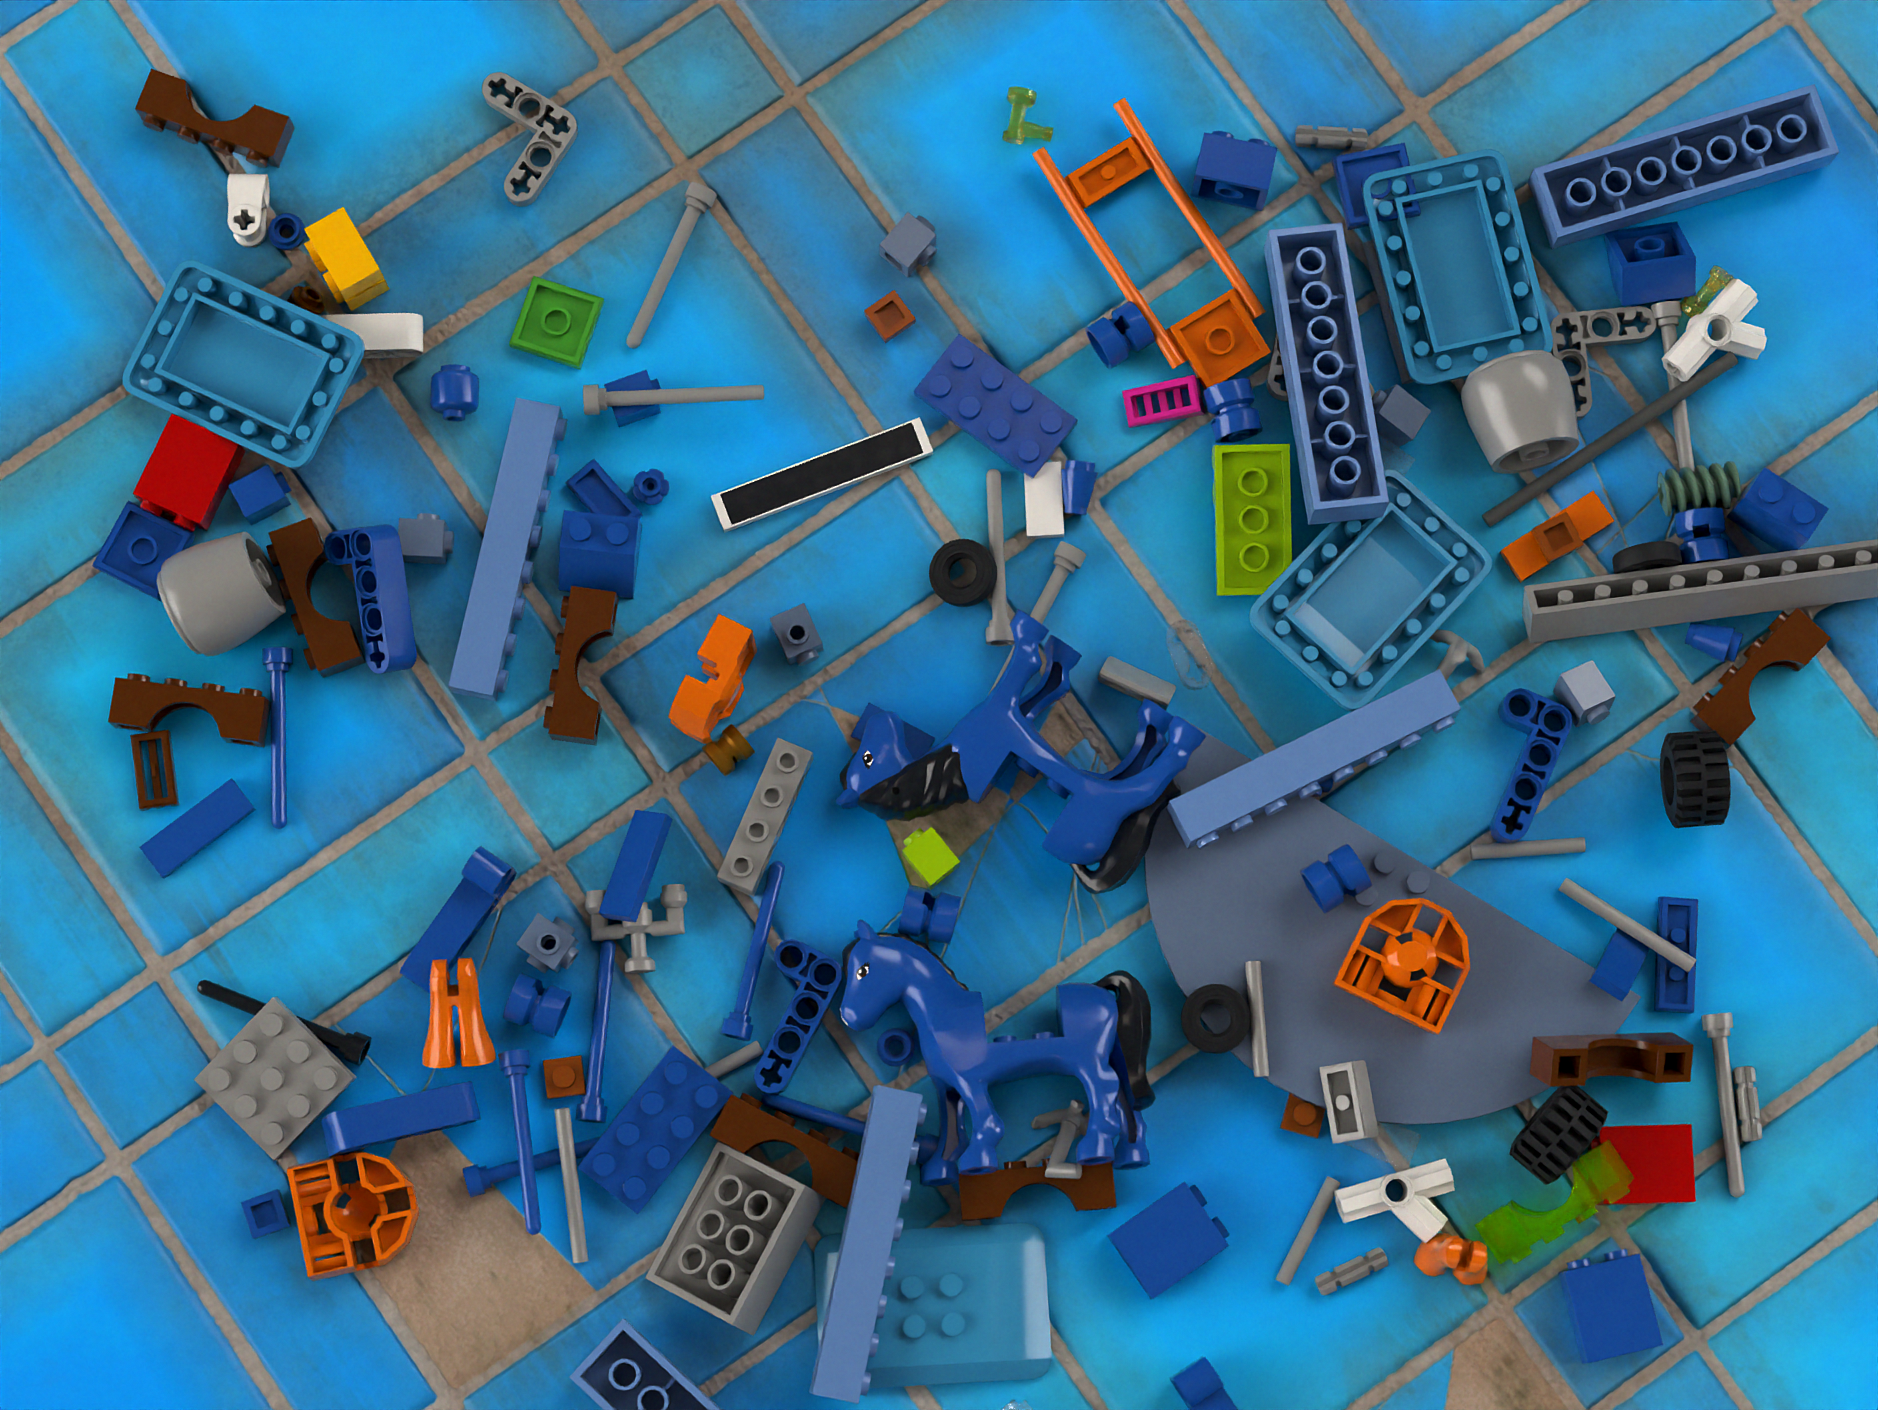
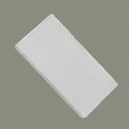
M1046 462L1033 479L1024 473L1027 539L1064 537L1061 462Z

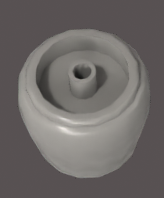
M1543 350L1519 351L1492 359L1480 365L1468 375L1461 389L1463 409L1469 426L1494 472L1506 474L1534 470L1554 463L1575 451L1579 445L1575 398L1570 378L1558 357Z
M247 532L221 537L180 551L164 561L161 571L157 575L158 591L164 608L182 640L196 654L216 656L228 652L254 637L286 612V602L278 578L261 547Z

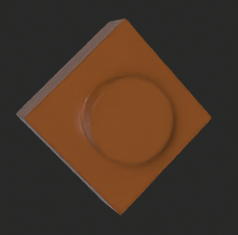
M895 290L864 310V315L885 343L916 323L915 317Z
M1567 512L1531 530L1548 564L1582 548L1584 545Z
M581 1055L543 1060L547 1099L586 1095Z
M1288 1094L1280 1129L1317 1139L1325 1109Z

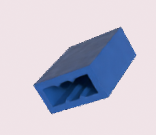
M1764 467L1745 487L1739 501H1736L1726 517L1779 552L1798 550L1807 542L1829 508Z
M1185 1181L1107 1235L1150 1299L1157 1297L1229 1246L1225 1240L1229 1233L1217 1216L1212 1220L1203 1209V1206L1207 1204L1204 1196L1195 1185L1188 1187Z
M1627 1248L1605 1253L1606 1261L1592 1265L1589 1257L1567 1262L1568 1270L1558 1272L1582 1363H1592L1663 1345L1640 1254L1628 1255Z

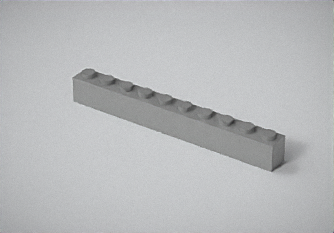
M1878 539L1524 586L1522 617L1529 642L1537 643L1878 597Z

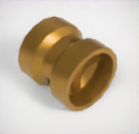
M732 724L722 731V736L718 741H712L702 747L706 755L726 777L735 770V763L737 761L747 760L755 753L751 745Z

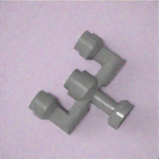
M684 884L662 886L660 899L661 904L666 909V920L652 921V910L648 909L647 902H643L636 923L622 921V924L608 925V919L598 913L606 890L587 891L585 910L590 914L591 941L624 939L626 935L631 937L632 958H629L624 963L625 973L633 974L655 971V961L651 957H647L646 934H651L652 936L685 934L683 907L687 903V892H685Z

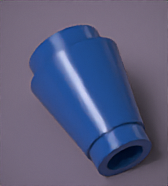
M1075 460L1065 461V469H1061L1064 513L1074 515L1087 514V508L1098 475L1097 472H1094L1095 463Z
M1691 622L1684 644L1691 645V647L1722 663H1725V660L1735 662L1743 634L1736 632L1735 627Z

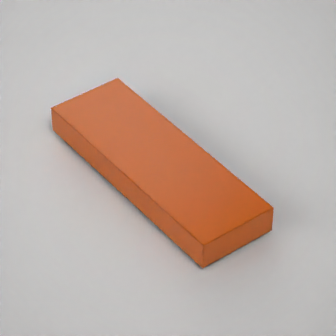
M1594 490L1550 518L1552 519L1567 512L1582 542H1585L1614 522V519ZM1531 531L1499 552L1520 583L1549 565Z

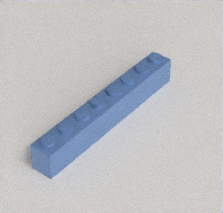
M516 397L448 687L453 693L497 702L498 693H504L506 690L509 671L504 670L507 656L513 657L517 644V635L512 634L515 620H522L526 599L521 598L524 583L530 584L534 571V562L529 560L532 548L539 547L543 527L538 526L540 513L547 512L550 503L551 491L546 490L549 476L555 477L558 469L559 455L554 453L557 441L564 440L568 421L563 419L560 406Z
M1440 669L1170 800L1167 811L1187 849L1198 845L1199 849L1206 848L1220 839L1218 834L1230 828L1233 833L1250 826L1254 822L1252 817L1264 811L1267 816H1270L1287 807L1286 801L1297 795L1301 799L1312 796L1321 790L1319 784L1331 778L1334 783L1340 782L1355 773L1354 767L1364 762L1368 766L1375 765L1388 757L1387 751L1397 746H1400L1401 750H1405L1422 740L1420 735L1431 729L1434 730L1435 734L1448 729L1455 724L1454 718H1456L1461 708Z
M874 1085L809 1391L814 1395L857 1404L859 1403L860 1395L867 1396L871 1373L865 1372L868 1356L875 1357L879 1341V1334L873 1333L876 1318H883L887 1303V1296L881 1295L884 1279L891 1280L895 1265V1257L889 1256L892 1241H899L902 1232L903 1219L897 1218L900 1202L907 1203L911 1188V1180H906L908 1164L915 1165L919 1150V1142L913 1141L916 1126L923 1127L926 1117L927 1104L921 1103L922 1094L880 1085Z

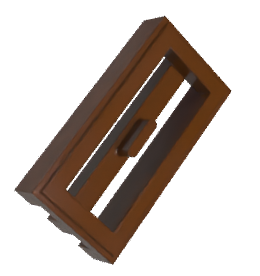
M169 730L130 735L139 809L145 811L150 808L159 809L170 805L179 806L171 732ZM159 739L162 742L168 797L164 798L156 740ZM145 741L148 742L154 799L148 800L141 742Z

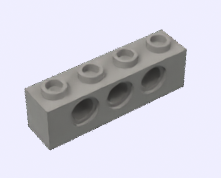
M777 738L717 875L720 883L754 897L814 760L813 752Z

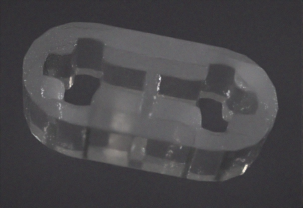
M1177 620L1170 625L1166 633L1165 640L1168 651L1183 686L1194 691L1201 690L1212 679L1213 665L1197 626L1189 620ZM1182 628L1184 633L1191 632L1193 635L1188 641L1190 651L1187 653L1181 642L1174 643L1173 638L1177 635V629ZM1193 657L1198 668H1205L1206 671L1201 676L1202 681L1197 682L1195 677H1187L1186 673L1190 671L1189 658Z

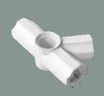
M1732 279L1703 313L1696 314L1690 318L1687 323L1686 332L1662 357L1663 367L1680 381L1686 382L1716 349L1727 353L1731 351L1734 355L1757 360L1760 353L1765 349L1767 341L1765 329L1740 322L1757 304V293L1740 279ZM1709 323L1712 325V335L1710 337L1707 332Z
M1443 1158L1335 1190L1334 1195L1343 1223L1390 1210L1418 1238L1427 1243L1442 1229L1448 1220L1428 1198L1455 1191L1451 1169L1446 1159ZM1391 1180L1398 1181L1403 1188L1402 1197L1396 1202L1391 1201L1386 1195L1385 1189Z

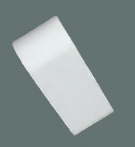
M376 313L320 316L355 332L362 338L365 345L362 359L406 358L423 355V316L419 314Z

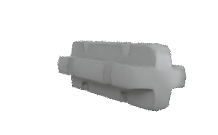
M1299 125L1295 132V143L1298 147H1310L1311 144H1316V148L1345 149L1346 146H1350L1351 150L1363 151L1366 149L1368 142L1367 130L1361 128H1352V131H1347V128L1318 126L1317 129H1312L1311 125Z
M1752 1066L1736 1067L1733 1069L1734 1084L1738 1086V1089L1735 1090L1738 1120L1742 1122V1125L1739 1126L1740 1139L1744 1142L1758 1141L1762 1139V1127L1757 1121L1760 1118L1757 1087L1753 1086V1083L1756 1082L1755 1069Z
M1377 1247L1366 1252L1365 1257L1358 1256L1333 1268L1331 1273L1327 1271L1316 1276L1314 1280L1320 1294L1328 1295L1336 1291L1338 1286H1347L1370 1275L1371 1270L1376 1272L1386 1267L1389 1263L1382 1248Z

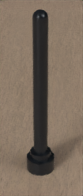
M201 980L197 985V990L200 994L254 1016L266 1005V1003L208 980ZM297 1016L322 1043L339 1049V1054L344 1055L346 1061L359 1066L363 1063L371 1045V1037L357 1031L354 1034L348 1032L344 1035Z

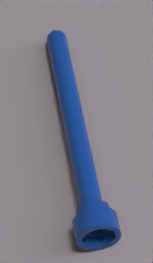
M268 647L262 649V663L266 665V672L270 673L271 822L274 828L282 829L287 824L285 673L289 672V665L293 664V649L288 647Z
M775 861L770 866L735 1009L723 1021L720 1034L743 1041H750L754 1026L750 1024L752 1017L748 1015L785 872V865L781 861Z
M604 940L600 948L586 1096L581 1098V1104H577L575 1119L583 1122L606 1123L608 1107L604 1106V1098H601L616 951V944L613 940Z
M510 1050L498 1054L500 1071H504L505 1078H509L526 1230L529 1234L536 1235L541 1231V1219L524 1076L528 1074L527 1068L530 1067V1057L528 1050Z
M764 1094L761 1098V1102L767 1108L863 1137L866 1125L864 1121L780 1095ZM926 1133L925 1136L918 1134L917 1138L914 1137L913 1141L919 1142L918 1163L924 1164L934 1154L938 1145V1136Z
M600 1136L575 1143L576 1159L584 1157ZM559 1148L533 1156L535 1171L561 1164ZM518 1160L489 1169L486 1166L479 1167L478 1164L462 1168L470 1198L486 1194L485 1190L492 1188L493 1183L520 1176Z

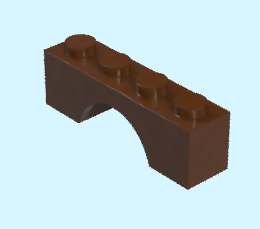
M154 69L150 70L135 110L143 120V124L158 132H163L165 128L177 132V136L184 141L198 144L200 140L212 144V149L227 156H232L233 152L246 156V160L249 163L262 168H266L268 164L279 168L295 129L289 116L254 105L248 112L234 120L214 121L207 119L194 109L192 91L185 80Z
M310 517L269 532L272 544L267 545L266 548L273 566L280 565L284 578L278 581L285 600H292L297 613L292 614L291 618L298 636L305 634L309 648L303 649L310 670L317 669L320 675L325 678L366 663L355 630L349 621L327 618L317 612L311 598L312 581L319 568L328 560L324 552V544L319 530L313 519Z
M571 586L570 596H563L561 618H565L566 623L564 633L558 632L555 644V655H560L558 670L552 669L549 683V691L555 692L553 707L546 706L543 727L549 729L548 734L552 740L597 745L602 708L599 702L589 697L581 689L578 682V666L582 655L593 643L613 636L619 601L616 592Z
M1796 608L1789 615L1783 611L1767 627L1773 633L1764 642L1757 638L1743 653L1747 658L1745 663L1739 669L1732 665L1720 677L1718 682L1722 687L1713 696L1707 692L1693 706L1697 714L1690 722L1700 731L1716 730L1724 743L1725 749H1728L1756 720L1749 702V690L1755 675L1759 671L1770 667H1786L1798 672L1831 639L1799 608Z
M128 673L127 679L115 678L108 722L115 728L154 732L161 720L170 713L184 708H196L206 711L213 716L218 725L221 738L227 743L265 747L271 706L270 701L266 697H262V691L240 688L239 694L224 692V686L211 683H203L202 689L187 687V681L173 678H165L164 684L150 682L151 677Z
M1673 1032L1533 1036L1530 1074L1550 1087L1583 1086L1587 1079L1597 1076H1627L1654 1083L1690 1082L1694 1045Z
M744 1092L740 1098L731 1094L710 1133L711 1138L744 1155L755 1147L768 1142H783L796 1147L806 1156L810 1163L813 1176L812 1190L845 1209L848 1208L859 1153L845 1146L841 1152L828 1146L830 1138L810 1128L808 1134L794 1128L797 1121L776 1110L774 1116L760 1110L763 1103Z
M1050 1158L1042 1159V1166L1027 1167L1026 1161H1011L1003 1163L1004 1170H997L988 1174L963 1175L959 1173L958 1183L962 1221L1000 1218L1007 1200L1019 1189L1033 1184H1045L1057 1188L1069 1198L1076 1212L1116 1208L1112 1161L1097 1165H1081L1082 1175L1079 1179L1045 1177V1171Z

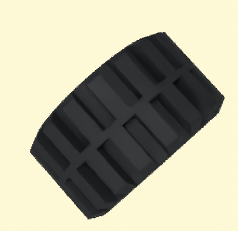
M1716 730L1668 733L1661 748L1660 780L1664 807L1670 822L1675 828L1723 824L1729 811L1731 786L1727 753Z
M1560 1086L1517 1135L1511 1145L1509 1155L1545 1185L1552 1183L1567 1171L1596 1137L1606 1122L1608 1111L1580 1087Z

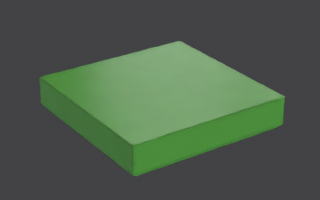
M533 276L509 343L510 347L580 370L604 305V298Z

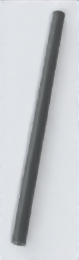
M1729 351L1693 375L1688 381L1682 382L1482 515L1483 520L1489 527H1492L1737 365V358Z

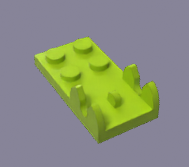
M1290 444L1214 445L1212 448V468L1214 469L1212 498L1215 506L1216 595H1262L1292 563Z

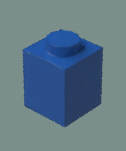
M647 370L604 384L607 392L661 389L657 378L650 381ZM659 404L612 406L619 427L661 413Z
M268 464L228 485L243 515L251 525L291 505L286 496L288 492L292 491L281 471L275 474Z

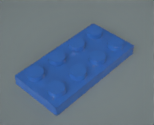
M961 334L956 336L914 390V395L1031 479L1049 461L1078 422L1075 417Z
M672 1045L580 1161L577 1168L636 1214H639L727 1102L733 1091Z

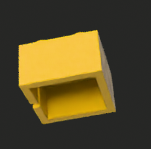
M344 207L304 228L310 239L304 245L319 272L322 273L327 270L322 276L338 304L345 301L349 309L353 311L390 290L380 268Z

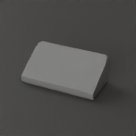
M1112 656L1107 658L1098 676L1100 683L1139 701L1147 698L1164 710H1167L1176 690L1175 685Z
M1359 1060L1319 1067L1333 1144L1378 1136L1366 1062Z

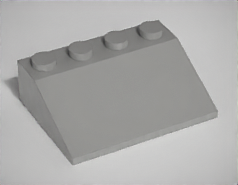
M717 1141L645 1278L754 1336L826 1197L806 1185Z

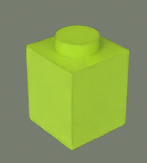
M932 826L925 832L921 828L917 829L903 841L906 847L902 850V856L930 890L960 867L959 859Z

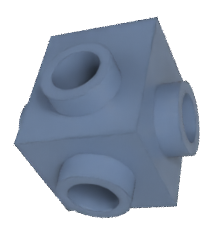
M537 913L516 943L520 949L530 955L526 961L544 974L549 968L556 973L562 967L567 970L579 953V950L575 948L579 942L572 936L575 929L558 917L551 922L539 913ZM556 941L553 949L546 950L548 942Z

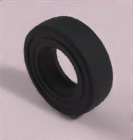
M970 539L953 540L944 544L933 556L929 568L930 583L935 593L945 602L958 607L973 606L985 600L992 592L997 580L996 562L990 551L980 543ZM961 559H969L976 566L975 579L965 587L955 586L950 578L952 566Z
M1656 541L1634 545L1619 551L1613 556L1612 564L1614 574L1679 566L1682 565V558L1676 543Z
M1209 984L1198 988L1187 998L1181 1011V1026L1187 1040L1197 1049L1211 1054L1225 1053L1237 1047L1247 1035L1250 1027V1011L1244 998L1233 988L1221 984ZM1220 1004L1229 1011L1231 1021L1226 1031L1220 1034H1212L1203 1028L1200 1016L1203 1009L1208 1005Z

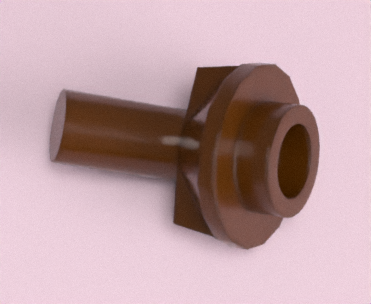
M309 286L293 288L287 302L316 315L323 313L322 296L315 289Z

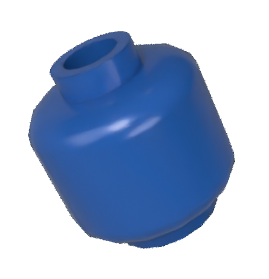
M450 364L441 366V371L434 373L431 378V408L443 414V419L446 421H464L465 415L471 414L478 409L479 378L470 372V368L465 365Z

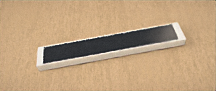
M919 417L711 496V500L725 533L933 454V450Z

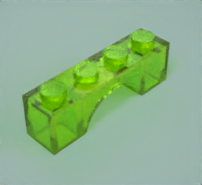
M1609 1139L1580 1156L1572 1164L1573 1188L1570 1197L1563 1205L1548 1211H1534L1510 1200L1475 1224V1227L1500 1265L1509 1259L1513 1264L1518 1263L1533 1253L1529 1246L1543 1239L1545 1244L1550 1243L1565 1233L1562 1226L1572 1219H1575L1580 1224L1598 1212L1594 1207L1596 1204L1606 1198L1612 1204L1630 1192L1627 1185L1633 1181L1634 1177Z

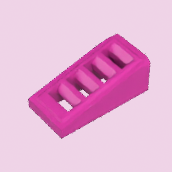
M1195 375L1122 391L1129 428L1205 414L1199 379ZM1183 389H1188L1190 406H1184ZM1173 391L1176 409L1172 410L1169 409L1166 393ZM1154 394H1158L1161 410L1158 413L1154 412L1151 397ZM1137 397H1143L1146 411L1145 416L1140 417Z

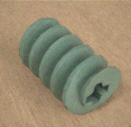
M1727 461L1723 468L1718 463H1712L1708 470L1704 465H1697L1694 473L1689 467H1682L1679 475L1672 468L1666 470L1664 476L1661 472L1658 473L1659 501L1666 517L1671 516L1673 505H1677L1679 512H1684L1687 510L1688 503H1691L1694 509L1701 508L1704 501L1707 502L1708 507H1716L1717 500L1721 499L1724 508L1730 509L1732 498L1736 497L1739 501L1741 496L1739 473L1733 461Z

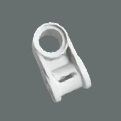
M229 174L227 183L228 226L238 244L248 248L256 247L262 243L266 236L267 207L270 197L268 175ZM247 222H252L251 224H248L247 230L241 229L246 227Z

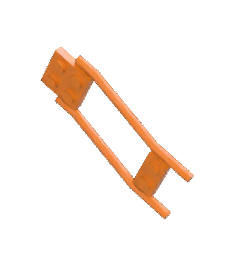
M1123 98L1113 104V107L1132 137L1073 171L1065 178H1063L1045 147L1040 148L1032 155L1069 215L1128 301H1132L1147 320L1154 334L1155 342L1171 368L1175 369L1188 361L1204 389L1228 380L1271 353V350L1252 322V320L1261 316L1266 311L1245 277L1160 155L1126 98ZM1151 168L1234 287L1166 330L1084 211V209L1131 182Z

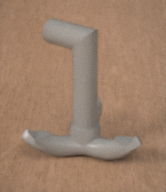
M1437 630L1429 638L1437 643L1443 642L1450 645L1446 651L1447 654L1436 669H1440L1446 681L1456 666L1465 661L1466 656L1469 658L1470 664L1476 668L1477 675L1485 672L1479 650L1452 631Z
M1072 1100L1070 1106L1066 1109L1040 1114L1034 1117L1031 1122L1033 1129L1046 1128L1055 1123H1060L1061 1126L1045 1171V1177L1079 1179L1082 1175L1081 1165L1078 1163H1065L1075 1132L1079 1130L1085 1136L1088 1120L1082 1114L1085 1104L1080 1100Z

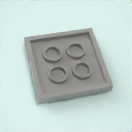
M272 997L194 1080L273 1160H278L357 1077L278 997Z

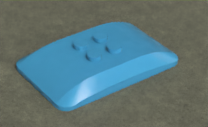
M1483 149L1378 172L1369 176L1362 188V197L1407 372L1415 383L1428 386L1466 378L1480 365L1514 352L1525 350L1551 352L1553 347L1552 332L1509 168L1504 156L1499 151ZM1411 174L1417 194L1408 195L1406 175ZM1391 179V190L1385 198L1375 199L1371 197V193L1375 195L1384 193L1388 188L1387 180ZM1394 199V208L1398 214L1397 220L1378 221L1376 213L1383 217H1387L1392 213L1393 205L1388 200ZM1413 201H1419L1420 216L1405 218L1403 206L1411 204Z
M188 260L179 264L174 270L124 370L122 379L125 389L132 395L171 414L202 426L281 465L292 469H300L308 465L313 459L363 358L365 345L359 335L345 327L201 262Z
M1390 469L1384 470L1389 503L1383 517L1329 523L1254 602L1249 612V620L1252 627L1335 703L1347 711H1355L1367 705L1486 578L1492 568L1491 556L1482 545L1401 473Z
M1028 1223L906 1229L902 1230L898 1242L892 1241L889 1256L895 1257L894 1270L891 1280L884 1279L881 1295L887 1296L886 1308L883 1318H876L873 1332L879 1334L878 1347L875 1357L868 1356L865 1372L871 1373L869 1388L1034 1379L1043 1376L1051 1366L1052 1354L1045 1241L1038 1227ZM843 1233L826 1235L815 1246L814 1264L819 1343Z

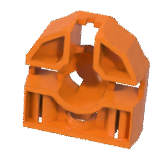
M718 614L697 653L698 659L703 662L701 666L702 672L712 678H709L707 684L687 674L685 675L668 715L673 726L703 744L712 742L710 734L719 720L731 716L744 691L742 679L757 652L753 630Z
M1427 899L1390 900L1363 919L1360 929L1332 984L1429 1033L1438 1035L1470 971L1468 937L1449 910ZM1422 906L1441 914L1432 935L1413 927ZM1368 926L1388 936L1385 939L1384 947L1380 950V954L1360 945ZM1412 934V941H1407L1403 944L1395 939L1399 935ZM1365 957H1367V960L1355 982V985L1352 986ZM1440 961L1461 971L1453 989L1431 979ZM1422 968L1426 976L1410 981L1411 972ZM1384 977V979L1396 987L1411 988L1406 1001L1378 989L1382 978ZM1435 991H1437L1424 1019L1422 1020Z
M357 1151L347 1155L288 1167L287 1174L307 1274L311 1281L387 1265L410 1243L420 1213L414 1184L392 1160L367 1152ZM356 1160L360 1181L342 1184L339 1164ZM325 1177H330V1178H328V1179L319 1180V1181L310 1182V1183H306V1184H302V1185H301V1183H303V1182H308V1181L317 1180V1179H321V1178H325ZM407 1189L411 1209L388 1214L384 1194ZM346 1192L351 1200L346 1204L345 1209L336 1207L339 1198ZM324 1203V1219L332 1232L319 1235V1225L313 1205ZM376 1214L382 1215L377 1217L375 1224L371 1227L370 1223L374 1220ZM372 1238L376 1260L359 1264L354 1241ZM345 1252L344 1255L316 1261L317 1258H322Z

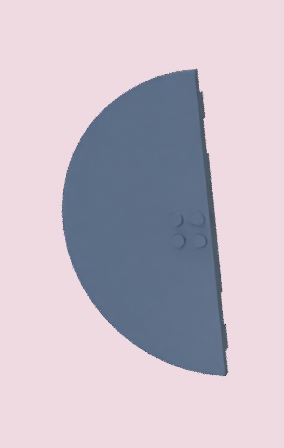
M1190 723L1204 733L1206 738L1193 751L1186 769L1179 772L1174 780L1180 786L1181 795L1252 760ZM1297 795L1286 801L1287 807L1270 816H1267L1264 811L1252 817L1254 822L1250 826L1235 833L1230 828L1218 834L1220 839L1217 842L1203 849H1199L1198 845L1187 849L1166 806L1157 819L1149 848L1144 855L1145 886L1151 920L1162 954L1185 998L1187 999L1195 990L1202 986L1221 984L1236 990L1248 1005L1245 962L1260 961L1269 1076L1262 1078L1302 1101L1326 1109L1319 1067L1359 1060L1366 1062L1376 1122L1402 1125L1442 1124L1477 1118L1509 1108L1550 1088V1086L1530 1074L1533 1036L1614 1034L1622 1026L1641 998V996L1629 990L1623 1001L1613 997L1589 982L1595 968L1312 796L1301 799ZM1344 844H1348L1367 871L1372 887L1355 897L1348 894L1344 895L1343 904L1324 913L1308 891L1301 877L1300 870L1317 860L1324 863L1327 862L1329 853ZM1427 899L1449 910L1468 937L1470 971L1438 1035L1429 1033L1332 984L1360 929L1363 919L1390 900ZM1422 906L1413 927L1432 935L1441 914ZM1368 926L1360 945L1380 954V950L1384 947L1385 939L1388 936ZM1412 934L1399 935L1395 939L1403 944L1407 941H1412ZM1365 957L1352 986L1355 985V982L1367 960V957ZM1440 961L1431 979L1453 989L1461 971ZM1423 969L1411 972L1410 981L1425 977L1426 974ZM1384 977L1378 989L1390 993L1403 1001H1406L1411 988L1396 987L1384 979ZM1435 991L1422 1020L1424 1019L1437 991ZM1211 1004L1203 1009L1200 1020L1212 1034H1220L1229 1027L1231 1017L1229 1011L1224 1006ZM1249 1027L1243 1041L1237 1047L1230 1050V1052L1244 1065L1254 1071L1251 1031Z

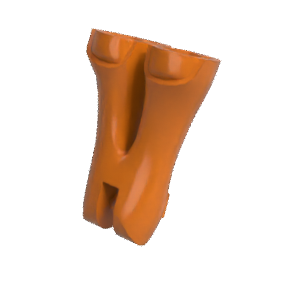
M458 958L456 979L458 984L450 985L449 980L451 979L447 959L432 960L430 972V1018L423 1048L422 1064L430 1068H451L456 1065L453 1006L458 1007L461 1066H480L495 1061L494 1045L486 1030L481 1011L477 972L473 959Z
M1437 1233L1427 1243L1423 1241L1420 1243L1414 1256V1263L1427 1276L1435 1277L1445 1274L1449 1267L1453 1269L1452 1274L1460 1283L1464 1285L1480 1284L1484 1282L1488 1271L1487 1247L1477 1240L1473 1241L1446 1233Z

